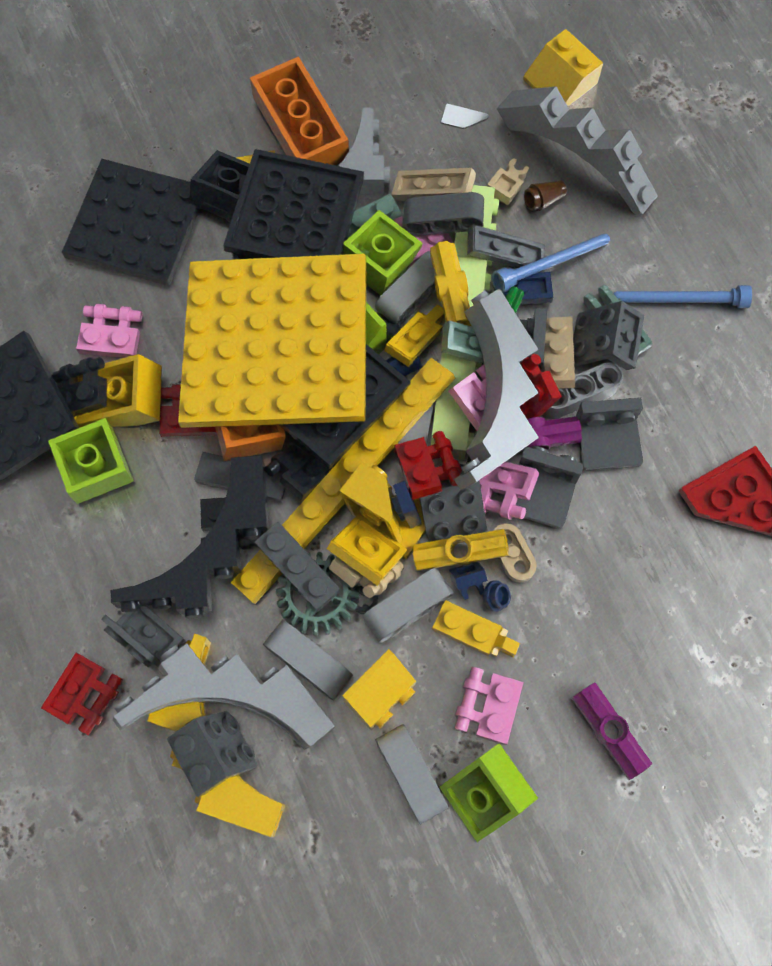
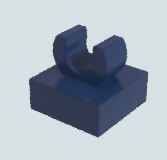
M478 561L449 569L453 584L465 600L469 599L467 589L470 586L475 585L480 595L483 594L484 586L482 583L488 580L485 569Z

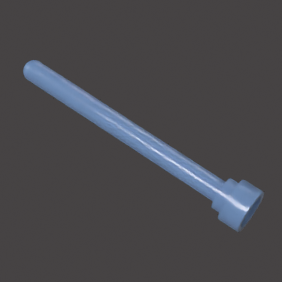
M601 234L515 270L502 268L492 273L493 285L496 290L500 288L502 293L507 292L512 286L517 284L518 280L607 245L610 242V236L608 234Z
M738 285L736 288H732L731 291L614 292L617 299L620 298L625 303H730L731 306H736V308H750L752 303V288L750 285Z

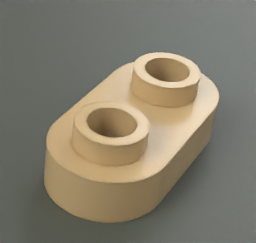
M508 523L498 525L494 530L505 529L506 537L511 541V544L508 545L509 556L498 558L506 575L512 581L518 583L530 580L536 571L537 564L520 530ZM517 563L523 564L525 571H516L514 565Z

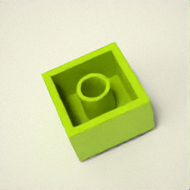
M106 418L48 440L66 491L77 504L134 482L114 429Z

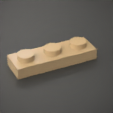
M472 168L398 171L392 196L396 201H405L413 197L472 192L476 173Z
M572 316L547 318L544 371H550L558 389L575 388Z

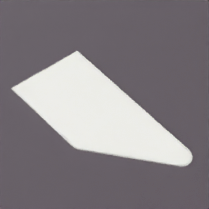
M446 104L441 123L466 128L487 119L489 115Z

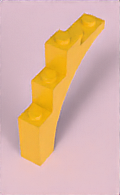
M194 633L192 641L188 640L186 644L189 645L205 666L211 642L206 637ZM190 702L169 706L148 714L147 721L176 732L193 719L206 716L204 702ZM172 750L170 758L174 760L171 766L182 769ZM239 775L228 778L205 795L196 796L195 803L199 804L196 811L269 837H275L285 808L284 804L261 794Z

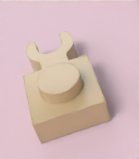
M515 158L509 161L506 170L500 167L487 184V187H495L494 198L499 199V201L506 205H509L520 191L529 169L528 166H525L523 170L515 169L514 166L517 161Z

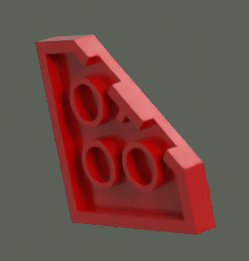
M757 446L748 449L679 489V493L695 516L772 536V468Z

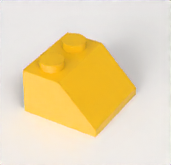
M565 29L546 43L524 74L523 80L533 89L556 86L565 103L569 106L598 84L603 62Z
M361 462L339 492L351 515L354 517L358 514L400 544L402 542L398 514L391 500V497L394 495L392 493L393 488L387 480L388 476L381 468L375 465L369 467Z
M388 649L342 697L344 703L370 730L376 725L381 729L393 716L390 710L398 702L403 706L416 693L412 689L416 685V680L395 654Z

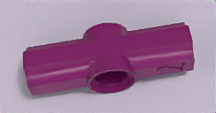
M577 416L546 421L542 417L527 419L539 437L527 447L539 446L548 451L551 447L576 444L582 441V429Z
M595 682L572 697L576 706L595 731L596 739L606 747L628 780L633 779L652 765L648 756L629 731L627 721L617 714ZM607 722L614 723L617 726L619 734L616 739H611L605 734L604 727Z

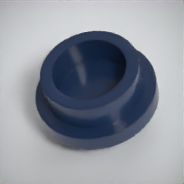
M497 580L488 582L483 591V601L486 607L493 612L506 608L511 600L509 587Z

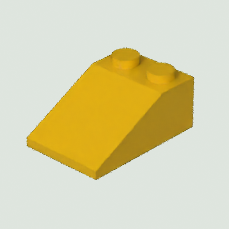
M140 354L105 363L104 368L98 370V376L107 379V407L74 417L79 428L106 418L112 427L139 426L160 421L162 366ZM83 375L78 376V382L83 381Z

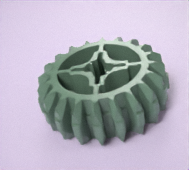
M317 552L316 560H314L329 577L330 574L335 576L343 587V597L335 596L327 604L328 606L334 607L336 605L338 607L325 616L314 617L317 612L308 602L305 614L300 612L293 604V591H297L296 588L286 577L280 576L278 578V582L285 586L277 588L275 591L277 596L284 597L276 602L278 608H286L281 615L283 619L293 616L289 623L293 627L302 622L300 632L303 634L307 632L309 626H312L313 636H318L319 627L323 626L326 635L331 634L329 625L332 623L340 630L342 628L339 620L340 617L348 622L351 620V615L346 609L356 611L357 604L350 600L351 597H360L358 591L351 590L356 588L358 584L353 588L350 587L329 569V566L335 559L333 554H330L327 560L323 561L322 552Z

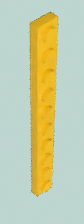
M430 358L411 379V385L357 440L282 524L303 549L308 546L345 504L339 490L359 464L363 462L369 467L373 465L378 466L395 445L400 442L454 381L455 376L451 371L433 358ZM259 550L231 583L251 602L256 604L282 573Z

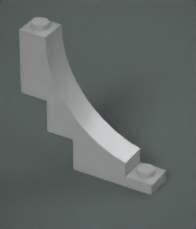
M500 288L491 294H488L486 290L471 300L474 305L464 312L473 327L483 354L487 387L484 414L479 429L466 450L472 460L461 467L464 473L454 479L460 490L478 482L539 438L519 407L538 394L535 386L519 363L537 351L538 348Z

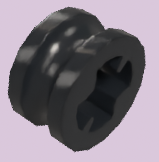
M362 585L354 589L362 596H365ZM378 595L370 598L372 602L370 606L364 604L360 607L357 604L355 612L364 615L369 609L378 604ZM351 597V601L357 604L359 603V598Z

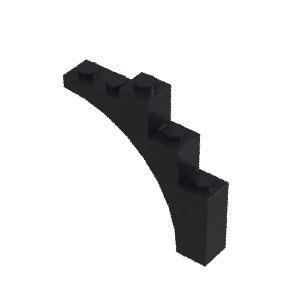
M262 455L231 458L230 483L224 505L214 526L201 544L181 563L162 575L135 586L110 590L111 603L115 607L121 608V612H136L140 610V606L152 605L153 609H168L172 607V603H175L176 610L180 615H185L187 619L202 618L204 613L212 612L210 575H214L216 579L232 578L233 573H241L239 537L244 536L246 540H256L269 530L265 464Z

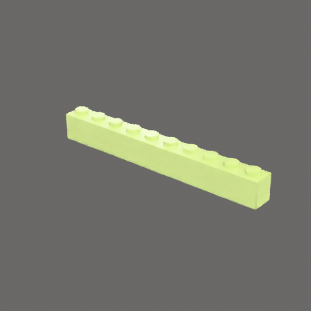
M473 185L472 192L479 193L484 197L483 227L496 231L497 224L491 223L492 216H497L499 206V199H494L495 187ZM468 231L456 232L455 248L461 271L464 270L469 291L468 301L471 307L474 305L471 301L474 297L484 290L489 291L491 274L486 273L487 265L492 266V261L467 255ZM442 352L440 364L451 371L455 379L436 400L431 445L435 443L433 434L437 431H443L445 437L450 439L453 446L452 454L454 459L465 460L466 450L474 439V433H469V424L471 422L448 390L475 372V369L480 368L482 363Z

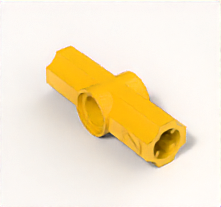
M448 241L438 242L435 246L430 247V257L435 272L436 294L438 301H442L446 322L450 320L472 326L464 313L470 308L468 282L464 270L461 271L455 244Z
M505 529L465 536L454 535L448 539L413 544V558L417 571L458 564L467 565L471 562L509 556ZM461 542L466 543L468 546L467 554L462 558H456L454 555L455 546Z

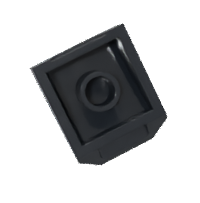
M216 150L191 178V200L199 210H206L231 222L250 164Z

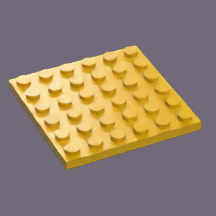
M366 254L190 262L178 419L181 428L365 421Z

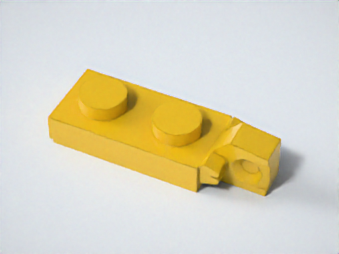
M436 305L427 315L418 311L386 344L385 352L409 367L440 334L443 328L440 324L444 316L443 308Z
M447 600L444 601L432 627L433 631L487 656L490 654L497 657L500 651L514 657L520 646L519 642L506 637L508 630L502 628L501 625Z

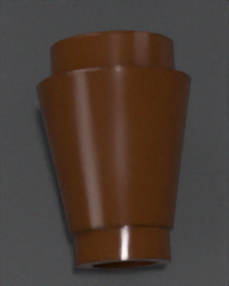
M562 180L531 184L524 191L525 204L531 211H541L566 196L567 187Z

